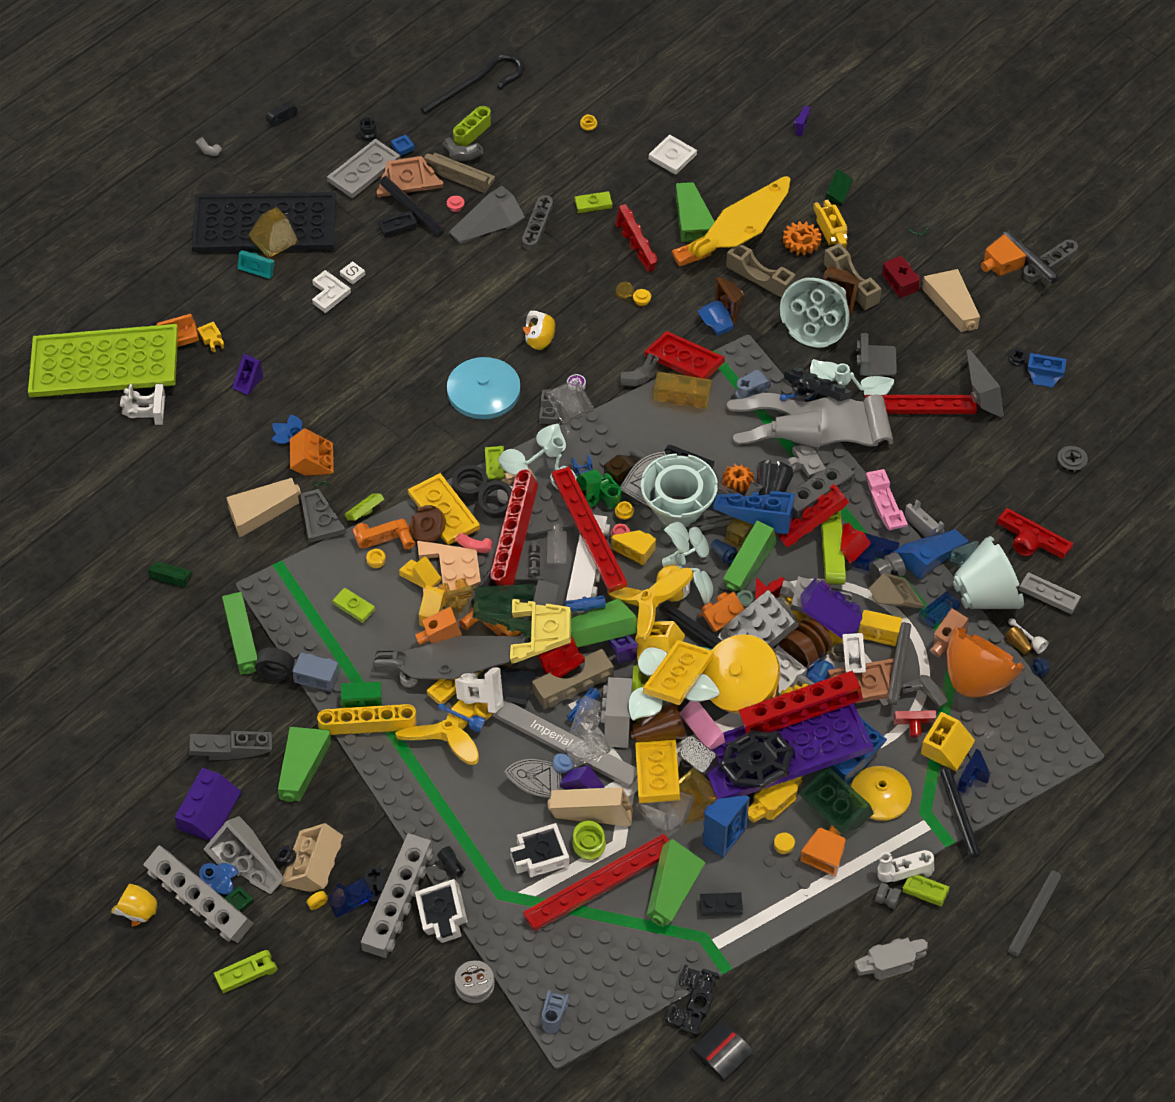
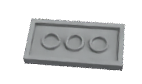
M374 139L327 176V181L351 198H354L384 174L387 161L399 160L400 155L377 139Z

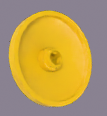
M735 635L721 641L711 650L714 651V657L702 674L707 675L719 690V695L710 699L717 707L727 712L739 713V709L770 699L779 683L780 664L776 653L765 641L752 635Z

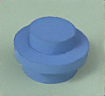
M557 754L553 759V767L559 773L568 772L573 766L571 758L565 754Z

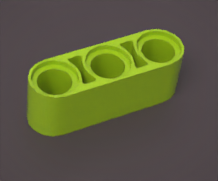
M479 106L453 129V140L457 146L467 147L490 127V109L486 106Z

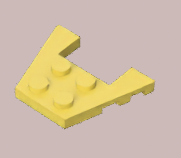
M512 599L513 618L532 616L530 643L511 645V663H517L571 643L570 607L552 604L542 606L536 605L535 602L531 601L522 603L518 599Z

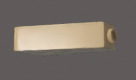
M958 269L924 276L923 291L960 332L978 328L979 313Z
M289 478L227 497L228 509L239 537L246 535L299 504L298 496L301 495L298 484L295 485L293 479Z
M623 787L552 790L551 798L548 799V809L552 812L555 819L593 821L621 826H631L633 806Z

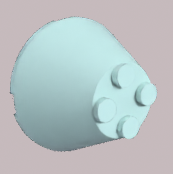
M803 278L791 284L784 292L780 302L781 319L789 329V334L800 343L810 347H826L837 342L844 335L849 324V309L845 289L836 283L818 278Z
M989 536L982 541L955 573L954 581H952L953 586L957 592L960 591L963 597L961 601L965 609H1020L1024 606V599L1022 593L1018 594L1016 586H1019V582L1000 545H994L992 543L994 538Z

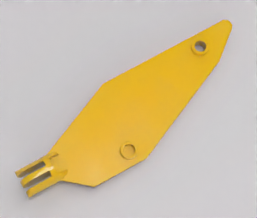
M784 176L725 208L707 234L688 245V251L702 258L717 247H737L762 233L788 194L790 177Z

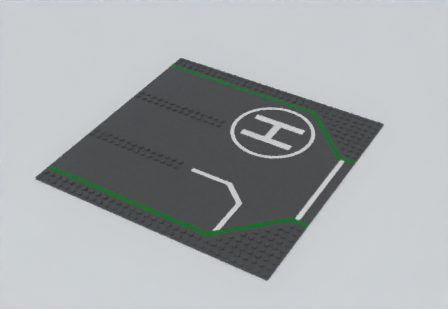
M745 335L713 351L724 356L725 363L703 383L673 370L560 425L561 433L566 442V448L561 452L559 469L562 466H567L574 472L571 458H574L575 462L582 466L587 465V455H590L593 469L598 470L601 477H603L604 464L617 455L631 456L630 451L633 447L651 455L657 452H665L664 450L667 445H673L715 461L712 470L716 475L717 482L722 484L724 471H726L728 466L733 467L734 463L737 466L743 463L744 468L749 467L750 472L754 474L753 480L757 483V465L760 461L771 460L772 464H777V461L789 465L788 459L795 457L792 452L793 447L801 444L784 438H768L755 443L741 445L734 443L733 436L735 434L753 430L776 421V417L787 415L772 409H758L747 412L729 411L727 409V402L737 399L735 393L738 389V379L757 369L771 382L770 388L764 393L790 395L795 394L794 387L787 379H784L782 372L750 335ZM798 397L790 398L795 401L806 402ZM535 437L512 449L520 451L524 455L525 461H528L540 452L543 447L538 445ZM841 442L813 448L825 468L830 463H835L840 459L855 473L854 485L842 492L849 501L845 508L841 510L842 527L844 524L850 523L857 531H863L869 539L870 545L852 563H849L844 556L845 585L829 586L835 592L852 594V599L849 600L846 597V600L858 604L861 607L862 614L864 610L900 617L902 622L910 623L911 632L902 681L919 679L921 675H928L942 689L948 699L946 703L936 707L929 696L921 692V690L903 693V686L901 684L897 705L888 704V698L853 703L859 716L887 739L863 770L872 766L890 767L903 774L911 786L912 797L910 805L899 817L892 820L879 821L864 816L852 803L850 796L852 781L843 788L821 769L803 775L801 778L802 785L797 789L796 801L774 820H767L763 817L753 823L750 819H747V829L726 855L721 857L703 845L704 811L709 804L713 805L717 798L700 755H697L700 768L696 772L687 774L682 772L680 766H678L680 800L639 803L638 791L628 796L633 806L631 826L598 823L605 834V851L597 859L588 860L580 857L575 852L572 844L574 829L583 821L555 819L552 812L548 809V799L550 798L535 796L523 791L504 773L510 765L517 761L537 759L553 762L557 754L563 753L493 717V714L488 720L484 721L479 733L471 730L469 724L462 729L470 736L477 747L479 761L475 765H469L460 760L452 752L448 742L440 739L400 740L395 736L397 731L334 735L402 840L405 841L408 833L431 840L434 854L431 861H427L425 866L427 868L426 876L433 886L452 879L459 884L468 921L459 926L482 961L492 969L494 979L552 1067L556 1070L668 1008L671 1001L676 1003L694 992L691 989L692 986L685 984L684 987L679 985L678 982L685 964L688 965V968L700 971V974L702 969H707L718 973L719 977H722L879 888L881 883H885L878 879L877 869L879 855L882 852L891 853L892 860L923 850L930 851L935 856L963 840L940 775L941 770L948 767L921 754L923 741L933 724H921L922 736L912 738L909 734V724L894 725L893 716L895 711H936V720L940 713L943 712L959 720L975 739V743L958 771L956 772L951 769L973 833L1099 763L1104 758L1101 750L1041 679L1032 672L1030 666L1014 647L1006 641L1007 639L982 609H965L961 601L963 597L960 591L957 592L953 586L954 576L943 563L921 579L906 567L905 575L901 576L907 580L925 605L923 609L878 604L873 600L869 588L875 581L871 575L869 564L879 558L884 560L886 555L893 553L905 543L922 538L909 523L907 527L893 530L886 528L873 502L866 472ZM545 452L528 464L538 482L536 495L543 486L560 494L550 478L551 473L556 471L555 463L557 457L551 458ZM486 461L477 465L486 472ZM587 467L580 469V471L588 470ZM802 468L793 472L794 476L786 492L793 491L800 483L809 480ZM469 477L460 481L459 485L465 489H475L481 485V481ZM452 478L446 481L452 487ZM498 490L492 491L486 498V503L491 509H499L505 505L497 498ZM621 491V501L629 502L634 508V514L630 519L623 520L618 518L615 514V509L608 508L599 498L597 504L591 509L594 515L607 516L610 532L609 536L605 535V539L610 549L611 531L617 524H625L630 532L640 530L656 538V550L644 566L611 549L627 581L626 588L649 589L656 583L657 574L663 568L662 559L674 554L678 550L672 538L664 531L667 525L657 517L650 507ZM682 496L670 497L672 499L677 500L687 499L686 497ZM409 498L360 523L368 524L370 529L394 520L405 519L409 526L411 517L415 515V511L419 507L412 498ZM462 500L480 524L479 530L467 536L478 541L489 538L493 542L490 552L477 553L480 580L482 582L487 571L492 570L505 517L500 519L491 518L483 512L478 500L474 502ZM713 503L696 521L724 515L725 513L713 509ZM742 521L702 531L709 545L708 555L700 558L697 551H694L685 556L686 563L682 568H698L700 572L705 571L710 577L713 584V595L709 602L712 604L717 601L716 597L724 592L729 594L732 591L726 588L723 580L731 564L722 562L711 548V543L715 539H719L735 547L737 552H739L746 539L740 543L738 542L740 536L733 539L737 528L739 530L736 536L744 532L743 539L749 535L754 525ZM821 523L812 532L805 534L795 544L788 547L785 546L778 533L775 532L777 540L775 547L745 590L751 591L755 595L756 578L766 586L771 581H776L780 577L791 582L794 587L796 586L798 576L810 580L816 578L819 581H825ZM354 525L346 529V534L327 538L236 583L237 590L242 592L243 599L274 646L293 656L295 660L293 669L300 653L314 654L317 657L329 658L338 662L340 673L332 692L300 684L318 712L325 709L342 708L341 683L381 681L382 706L412 705L416 710V726L433 725L447 719L449 713L439 711V704L427 695V689L440 679H418V683L414 687L408 688L401 684L400 670H375L373 668L377 650L404 652L431 644L429 641L419 645L415 634L426 630L419 625V611L423 598V588L399 576V569L411 559L416 562L419 561L418 540L412 534L411 537L415 542V546L408 550L404 549L400 538L362 549L358 546L352 529L356 526ZM690 526L685 527V528L687 529V531H688V534H689ZM575 527L565 528L564 531L552 534L548 532L538 534V537L533 538L526 536L523 548H529V544L532 541H537L540 548H544V580L542 581L559 585L555 605L565 606L580 533ZM441 536L436 541L431 542L447 545ZM689 538V541H688V542H689V550H690V549H692L694 546L692 545V543H691V541H690V538ZM457 541L449 545L462 547ZM372 549H380L385 553L386 562L380 568H372L367 564L366 555ZM428 559L441 576V581L434 587L443 586L440 559ZM600 576V581L595 584L598 587L597 596L604 595L606 604L614 599L608 595V589ZM693 577L690 581V593L684 599L673 602L666 601L713 633L705 618L697 615L702 611L701 607L704 606V602ZM515 580L513 586L508 590H501L494 583L490 595H487L484 604L507 623L512 619H518L525 628V632L520 636H530L527 631L530 623L528 622L529 616L513 618L512 599H518L522 603L532 602L538 580ZM477 587L461 594L455 593L446 597V608L451 607L462 636H498L481 621H477L468 630H464L459 624V620L470 613L474 607L471 600L477 592ZM344 588L375 606V611L364 623L333 605L332 600ZM943 602H946L951 608L968 618V635L973 636L976 634L1013 656L1012 661L1015 664L1019 662L1023 664V671L1006 688L994 694L977 698L966 697L960 694L953 687L949 678L947 654L943 652L940 657H936L930 652V649L934 646V633L942 621L935 623L928 617V614ZM624 603L635 614L636 619H638L639 607ZM659 603L656 607L655 622L674 621L659 610L661 604ZM924 612H925V613H927V614H925V615L927 616L926 618H929V619H926V620H925V619H923L920 615L923 616V615H924ZM674 621L685 634L683 642L713 649ZM723 627L713 633L721 640L731 637ZM637 633L629 636L635 641ZM863 639L865 663L895 658L897 644L892 646ZM608 640L577 647L579 653L584 657L600 649L604 651L608 658L615 655L614 649L608 644ZM779 643L772 647V649L774 650L777 646L780 647ZM637 654L635 659L620 664L617 663L616 657L610 660L614 666L613 678L633 679V666L638 664ZM538 655L508 667L536 673V679L546 675ZM585 661L577 668L565 674L562 679L573 678L579 675L584 669ZM491 668L485 669L483 672H481L477 676V679H485V674ZM608 681L593 687L599 691L600 696L591 705V710L585 713L577 724L571 723L567 719V715L576 706L577 700L582 699L587 691H582L576 694L575 697L565 699L556 706L543 709L533 691H531L527 705L511 702L637 768V740H632L630 731L628 748L604 746L605 723H601V713L606 711L602 710L603 698H607L603 697L604 685H608ZM455 694L444 704L447 708L452 709L460 699H457V694ZM684 698L680 705H677L679 713L690 702L686 698ZM711 700L699 702L714 722L730 713L717 707ZM631 717L629 729H632V724L636 722V720H632ZM682 719L687 734L686 738H688L694 733L686 724V722ZM677 739L676 744L683 741L684 739ZM571 758L573 762L571 770L586 766ZM592 769L604 786L614 781ZM567 772L561 773V781L563 780ZM755 792L746 795L750 797L749 807L753 804ZM556 823L569 855V866L533 877L529 876L528 871L517 874L510 855V848L518 846L517 835ZM832 824L842 828L843 831L840 836L844 837L846 842L836 877L824 871L820 874H813L810 871V865L805 863L798 864L793 861V855L797 852L801 853L804 846L819 828L829 831ZM789 833L793 836L795 845L792 852L781 854L775 850L774 839L778 834ZM662 834H665L669 840H675L705 862L672 922L664 927L655 924L647 916L658 863L535 932L523 916V912ZM446 846H451L456 854V858L466 869L459 877H454L448 866L443 864L437 857L438 852ZM771 855L776 858V865L774 867H767L764 864L766 856ZM790 866L793 869L794 873L791 878H784L781 875L783 867ZM801 877H808L810 879L811 885L808 889H801L799 887L798 881ZM742 893L743 915L701 916L700 894ZM549 989L553 993L561 995L570 994L569 1005L564 1014L561 1028L553 1034L545 1032L542 1028V1011ZM553 1018L547 1019L548 1021H555Z

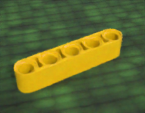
M408 704L325 709L320 711L317 716L319 729L330 730V735L399 731L404 728L414 727L417 724L416 710L412 705Z

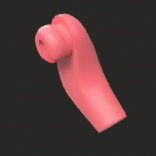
M459 533L455 538L463 548L477 550V553H488L492 550L493 542L489 538L478 541L463 533Z

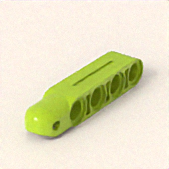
M837 511L826 522L821 523L825 582L829 585H845L846 580L844 555L840 551L842 538L841 511Z

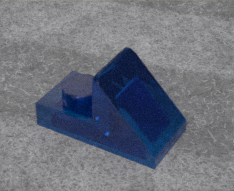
M975 750L959 780L958 790L963 793L966 792L968 786H973L976 779L986 784L989 782L990 771L980 750Z
M361 878L347 887L338 883L328 900L335 916L339 917L373 898V895L366 880Z

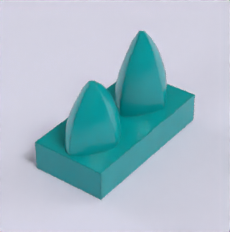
M243 250L239 253L238 269L268 279L273 276L274 260L259 256L258 253H249Z

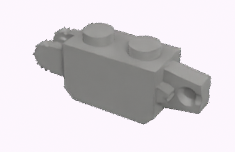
M909 938L895 939L883 946L876 945L869 950L867 956L855 961V968L859 976L873 973L874 977L879 980L911 971L915 960L925 957L928 942L923 939L910 942Z

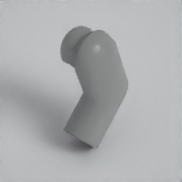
M199 138L196 141L204 154L218 156L222 151L218 144H215L213 147L209 146L204 138Z

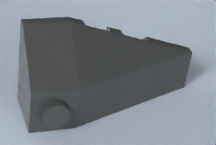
M500 186L489 193L449 231V235L462 244L478 239L486 233L494 234L496 230L506 228V230L513 228L525 220V216L514 195L503 186Z
M970 349L967 350L973 390L971 397L973 401L977 402L982 409L999 417L1004 416L999 384Z

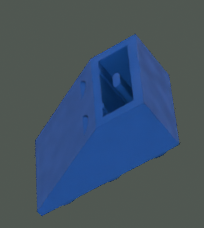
M861 717L860 719L872 742L874 751L822 769L843 788L863 770L887 741L882 734Z

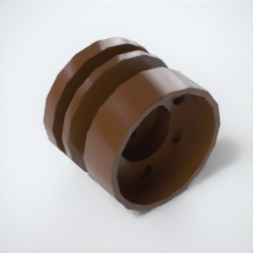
M805 617L798 623L796 629L779 642V645L784 651L809 669L818 661V658H821L832 649V640L826 629L819 622L810 617Z

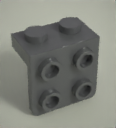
M861 333L860 341L857 340L856 351H859L856 365L860 368V375L896 376V348L894 346L869 345L868 333Z

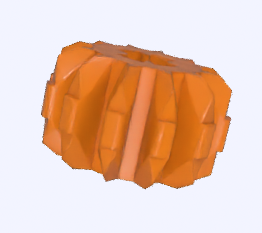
M735 463L733 467L728 466L722 475V484L741 495L743 491L747 492L751 482H754L753 472H750L749 467L744 468L743 463L740 466H737Z

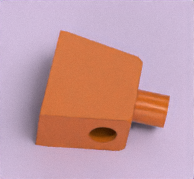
M1004 234L986 248L981 268L984 272L992 269L997 275L1002 276L1023 268L1026 254Z
M451 607L423 620L426 630L415 634L419 645L429 641L432 644L456 636H462Z
M832 824L829 831L819 828L802 849L800 861L836 877L846 839L840 836L843 831L842 828L836 824Z

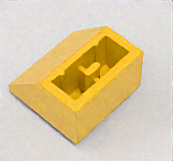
M674 621L654 622L653 629L646 640H642L637 632L635 637L637 660H639V657L647 648H659L668 654L677 640H684L685 634Z
M941 712L923 741L921 754L957 772L975 743V739L959 720Z

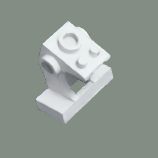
M132 384L129 385L128 389H124L126 395H122L120 406L123 407V415L129 418L154 417L155 425H163L165 404L163 384H156L155 392L150 396H140L138 392L133 391Z
M491 668L485 674V679H477L478 672L463 674L461 678L455 680L457 699L463 700L464 703H488V712L496 713L504 706L500 668Z

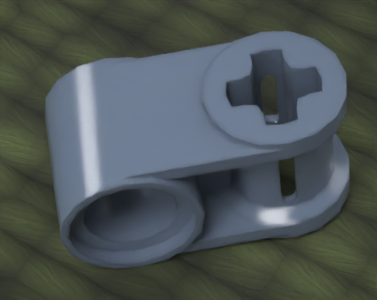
M754 370L750 374L738 379V389L735 396L737 399H743L764 393L770 388L771 382L760 370Z
M550 989L548 990L542 1011V1028L545 1032L553 1034L561 1028L564 1014L569 1005L570 994L561 995L553 993ZM553 1018L555 1021H548L547 1019Z

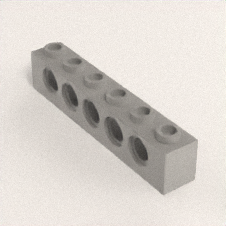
M407 834L361 940L363 951L387 958L388 953L393 951L395 936L402 930L404 915L409 914L411 908L410 901L412 897L416 896L415 892L419 889L418 883L420 878L423 879L426 874L427 868L425 866L427 861H431L434 849H432L431 840ZM412 858H419L416 862L410 861ZM404 876H411L408 880L402 879ZM400 893L404 894L401 898L394 897L395 895ZM389 912H396L394 916H387ZM382 930H387V931H388V932H387L386 934H384V935H380V934H379V932L382 931Z
M160 845L143 864L149 869L147 873L155 880L161 879L163 881L161 885L169 892L174 890L179 901L183 904L188 902L192 906L190 910L199 917L201 915L206 917L205 923L213 929L216 927L220 929V935L228 942L232 939L238 943L254 924ZM171 867L169 874L165 875L166 869ZM185 879V884L180 887V882ZM200 891L199 897L194 900V895ZM214 904V909L209 912L210 905ZM229 916V921L223 925L224 918Z

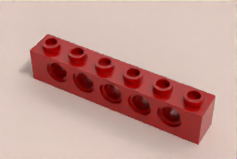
M852 670L747 706L738 711L746 733H749L751 729L753 731L773 732L862 701L863 696L859 682Z

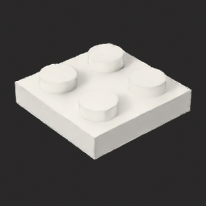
M669 135L649 154V160L676 175L697 155V150Z

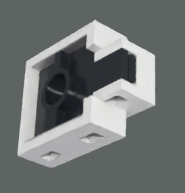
M556 823L518 834V846L510 848L511 859L517 874L528 871L529 876L533 877L569 866V855Z
M454 879L415 892L423 930L428 935L436 933V937L441 943L461 937L459 925L468 921L460 887Z

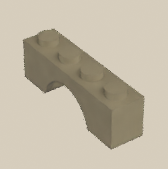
M840 243L825 250L824 265L827 268L830 266L847 271L860 281L855 300L864 310L880 303L881 288L871 277L865 280L857 273L852 264L850 254Z
M742 244L732 247L727 252V268L781 298L786 289L796 281V274L782 266L778 270H770L761 265L755 258L752 250Z
M600 649L585 656V666L579 675L573 678L562 679L549 673L532 681V691L543 709L554 707L565 699H571L582 691H588L590 687L607 682L608 677H613L614 666L604 651Z

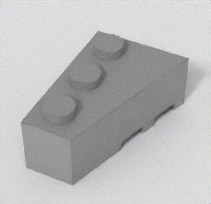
M608 677V685H604L603 697L607 698H603L602 710L606 711L601 713V723H605V747L628 748L630 727L629 699L632 694L631 678Z

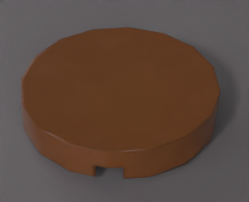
M424 505L415 511V515L411 517L409 528L416 540L431 543L443 534L446 518L439 508L433 505Z

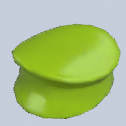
M583 821L575 827L572 840L575 852L580 857L588 860L597 859L605 851L606 841L604 831L598 823Z

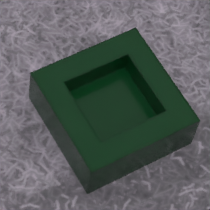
M238 886L225 897L241 913L254 903L253 898L241 886Z

